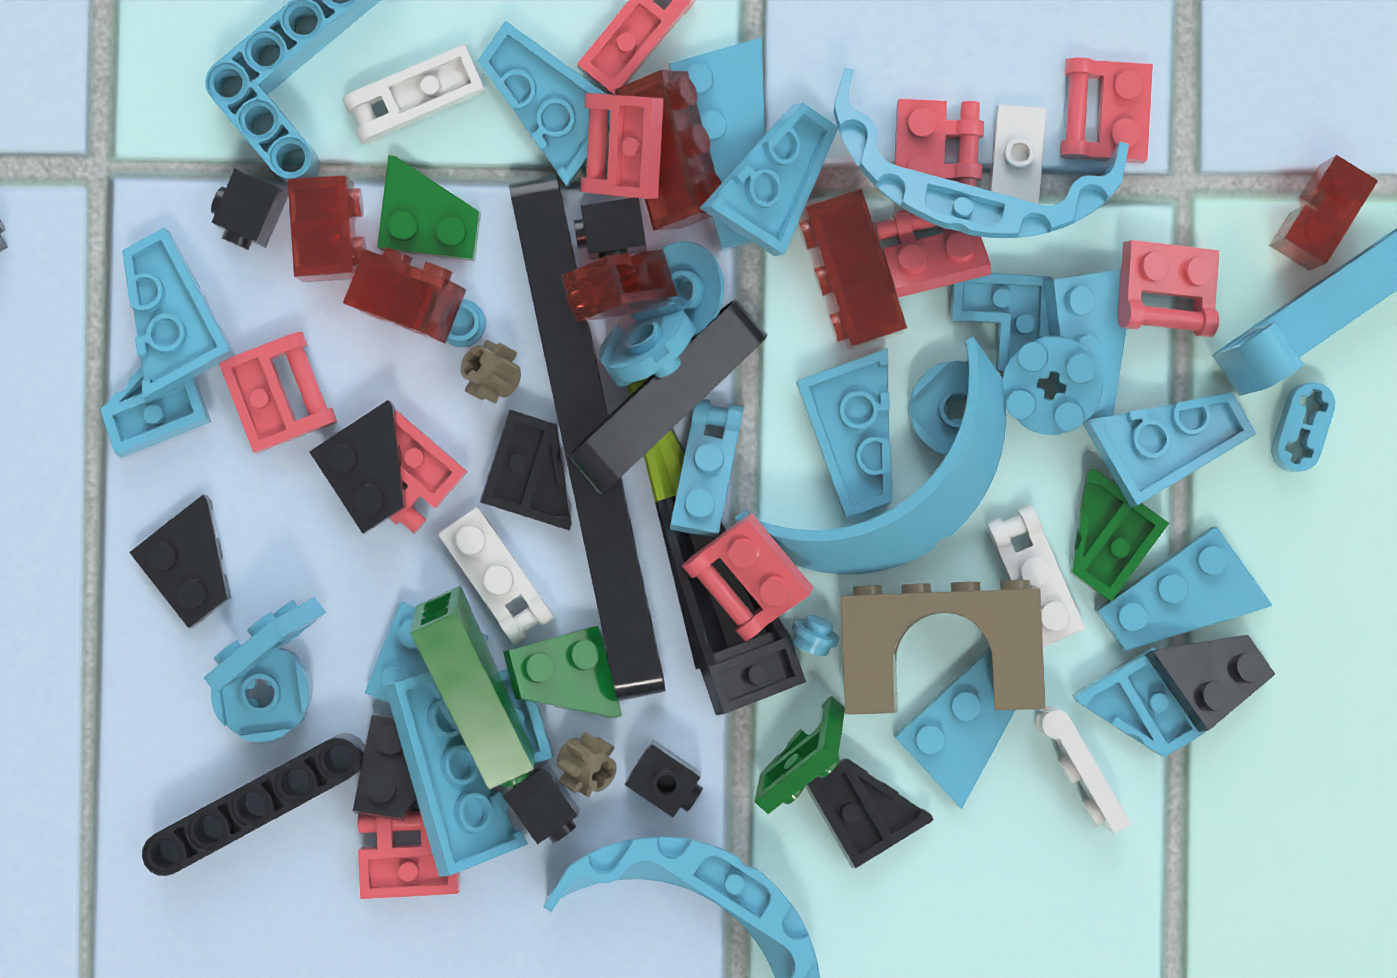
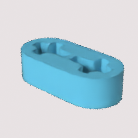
M1309 382L1298 385L1290 391L1286 398L1272 443L1271 454L1277 466L1287 472L1309 470L1317 464L1321 456L1336 404L1334 394L1324 384ZM1314 392L1315 402L1321 404V410L1311 412L1305 424L1303 421L1306 407L1300 404V398L1308 397ZM1300 431H1303L1300 447L1307 450V455L1304 458H1297L1293 463L1291 462L1292 454L1289 451H1285V446L1287 443L1296 442Z

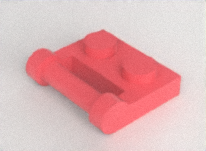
M1083 57L1066 59L1065 76L1069 77L1066 140H1062L1060 144V157L1078 160L1109 161L1120 141L1129 144L1126 162L1145 163L1148 160L1153 64L1096 61ZM1088 79H1100L1097 143L1085 141Z
M585 93L584 108H589L586 177H581L580 192L643 199L658 198L664 98ZM611 110L607 178H605L608 111Z
M1137 240L1123 242L1118 303V323L1120 327L1138 329L1141 325L1191 330L1196 336L1213 337L1219 327V314L1215 307L1220 250ZM1141 293L1193 299V311L1144 306L1141 301Z
M303 332L289 334L219 363L253 453H260L311 432L322 430L338 422L333 408L327 409L304 350L308 344ZM284 355L288 359L309 416L296 420L273 361V359Z
M752 512L692 555L682 565L691 578L697 577L737 624L735 631L744 641L753 638L766 625L810 596L814 588ZM721 558L761 607L752 613L712 563Z

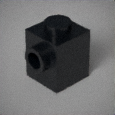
M234 168L227 187H220L214 196L211 205V213L214 214L211 223L225 230L221 239L246 250H249L252 242L266 248L289 195L277 186Z
M628 198L581 206L583 219L574 220L578 249L587 248L590 260L599 259L600 266H611L629 262L628 254L647 252L639 198Z
M655 740L651 741L624 784L673 818L680 808L688 812L703 790V787L697 784L701 778V771Z
M547 762L529 774L522 782L508 789L503 795L537 845L548 837L554 844L577 827L573 819L578 816L580 808L566 788L559 783L558 777Z

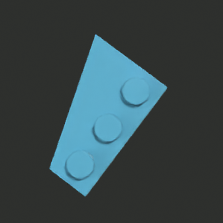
M505 21L477 61L521 120L562 181L569 187L587 162L589 108H584L585 93H605ZM611 110L608 111V131H607V133H608L609 130H610V112H611Z
M803 102L791 105L700 209L771 255H785L838 127Z
M164 227L122 250L130 307L134 310L137 337L135 338L137 355L141 358L144 381H141L143 398L151 402L229 359L235 353L168 229Z
M888 348L796 381L845 518L892 502Z
M1233 392L1151 409L1131 411L1115 416L1090 419L1083 423L1085 430L1130 507L1139 505L1257 434Z
M989 647L894 735L961 809L1016 711L995 710L991 648Z

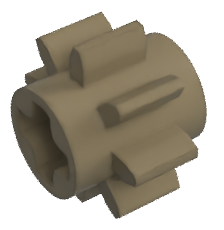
M485 340L483 346L477 345L472 347L465 354L461 363V375L470 381L465 388V392L482 401L487 399L494 404L497 403L499 397L504 398L511 395L518 387L521 379V367L512 362L517 352L500 342L495 344L489 340Z
M587 732L583 733L581 739L572 738L561 747L557 756L556 766L565 772L559 779V783L574 793L579 791L586 797H590L592 791L599 792L606 789L613 781L617 770V763L609 757L615 747L602 738H595Z

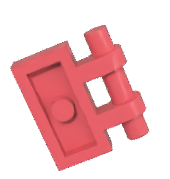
M898 99L894 165L977 187V182L982 180V165L978 164L979 138L984 137V121L979 120L980 102H961L960 120H946L947 101ZM945 138L959 139V161L956 164L944 163Z
M907 210L892 213V218L874 222L879 241L897 237L899 243L898 245L883 248V259L896 298L991 275V263L982 237L968 235L939 226L941 234L916 240L913 232L936 227L937 225L925 221L912 213H908Z
M395 409L397 443L400 446L402 463L400 467L401 478L408 485L405 489L407 507L389 519L396 525L401 522L415 534L427 520L413 508L415 503L422 497L432 507L438 508L468 471Z
M410 811L404 821L358 815L357 825L359 833L377 832V846L361 847L358 850L360 899L448 895L460 892L459 872L450 876L439 877L420 811ZM421 830V844L395 845V831Z

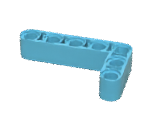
M290 0L218 60L207 72L205 86L210 97L271 170L289 185L299 187L313 182L320 170V160L315 150L268 94L381 0H350L342 4L335 3L333 0ZM311 15L317 17V26L313 32L307 35L296 34V26L301 18ZM271 46L280 48L279 59L270 66L259 65V57L264 49ZM232 77L242 78L243 85L240 92L233 97H223L222 88L224 83ZM262 114H272L274 123L270 131L262 135L254 134L253 124L257 117ZM292 151H304V165L295 172H286L284 170L285 157Z
M1397 228L1212 355L1239 396L1268 389L1284 380L1304 365L1300 358L1302 355L1397 291Z

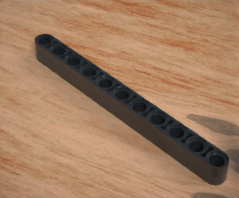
M557 174L509 184V190L565 456H567L577 444L608 416L560 185ZM566 459L617 700L619 702L666 692L622 478L599 495Z

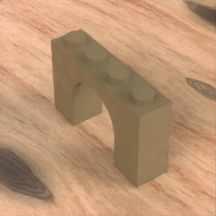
M1030 580L1000 581V590L980 591V582L950 583L951 592H931L930 583L902 584V594H882V585L853 586V595L841 596L845 715L898 712L896 662L900 642L905 633L919 620L942 613L955 614L967 618L983 632L988 640L993 660L995 710L1046 709L1040 588L1030 589Z

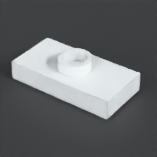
M998 104L996 107L989 191L1039 204L1047 108Z

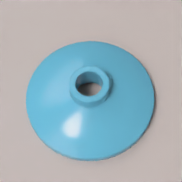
M679 241L663 247L652 258L644 275L642 285L644 307L665 301L676 303L680 310L683 309L696 328L692 338L698 336L701 331L717 318L722 307L724 279L718 261L708 249L694 242ZM691 286H693L692 297L690 295Z

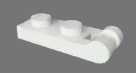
M463 44L345 95L342 101L347 112L354 114L359 126L355 131L360 143L365 145L378 141L393 131L486 91L468 49ZM384 100L389 113L376 118L371 106L378 101Z
M1029 504L1018 509V515L1005 521L997 518L986 523V527L1008 579L1030 580V589L1040 588L1042 635L1043 647L1086 628L1045 537L1040 519L1034 507ZM1025 533L1030 546L1015 552L1011 539Z
M477 506L438 533L442 542L515 646L527 638L526 632L539 623L544 626L555 618L543 597L480 507ZM522 595L529 607L514 616L507 604Z
M1053 706L1039 709L1034 721L1036 728L1056 741L1063 754L1062 757L1057 759L1058 764L1072 785L1079 781L1088 798L1081 801L1093 824L1096 827L1104 824L1105 828L1114 834L1131 825L1067 713Z

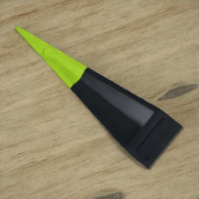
M646 378L628 385V394L631 395ZM671 429L644 455V460L695 669H700L715 715H723L803 684L806 680L791 636L779 617L766 625L753 638L744 641L735 631L737 624L697 577L691 578L683 569L682 565L692 555L715 538L670 530L685 456ZM722 522L720 526L719 536L726 531ZM721 558L712 563L752 613L761 607Z

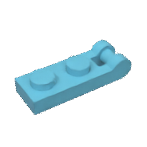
M703 399L694 407L670 530L717 538L719 536L744 407L730 404L729 408L710 405L711 400ZM706 424L725 427L723 439L705 436Z

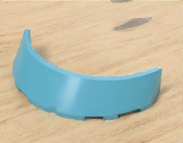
M844 68L833 113L847 150L862 172L881 192L902 208L932 224L968 235L987 238H1022L1041 235L1067 227L1090 215L1101 207L1118 190L1122 183L1129 144L1120 141L1104 173L1100 176L1088 175L1077 179L1072 184L1066 198L1062 202L1051 206L1036 204L896 166L887 162L880 155L877 148V128L874 122L867 115L856 111L851 106L848 95L854 70Z
M973 336L964 342L968 354L969 386L960 428L946 457L931 477L915 493L896 507L877 517L842 528L801 530L772 525L758 520L796 566L832 574H864L894 568L915 560L933 550L940 539L952 536L973 514L988 491L997 471L1006 431V401L1002 377ZM746 508L735 519L739 522L749 515L750 511Z
M655 836L629 839L597 849L569 865L543 905V908L552 912L558 901L564 896L585 887L599 883H610L616 880H652L677 885L704 896L733 916L756 941L765 955L775 978H820L818 962L810 936L802 919L784 893L760 870L745 865L739 856L705 842L679 837Z

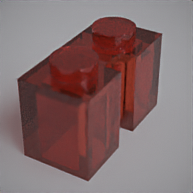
M1337 154L1319 164L1299 196L1308 202L1309 205L1305 204L1288 214L1269 246L1309 271L1327 264L1378 180Z
M347 175L287 179L294 277L303 283L361 279L360 266L367 265L364 236L356 237L355 232L356 218L364 216L361 188H354V183Z
M385 247L382 255L364 249L343 304L366 315L445 344L467 290L450 281L453 272L429 262H425L423 269L411 266L412 257Z
M663 249L639 252L630 256V253L605 256L561 275L566 289V299L573 311L576 323L634 314L644 307L678 296Z

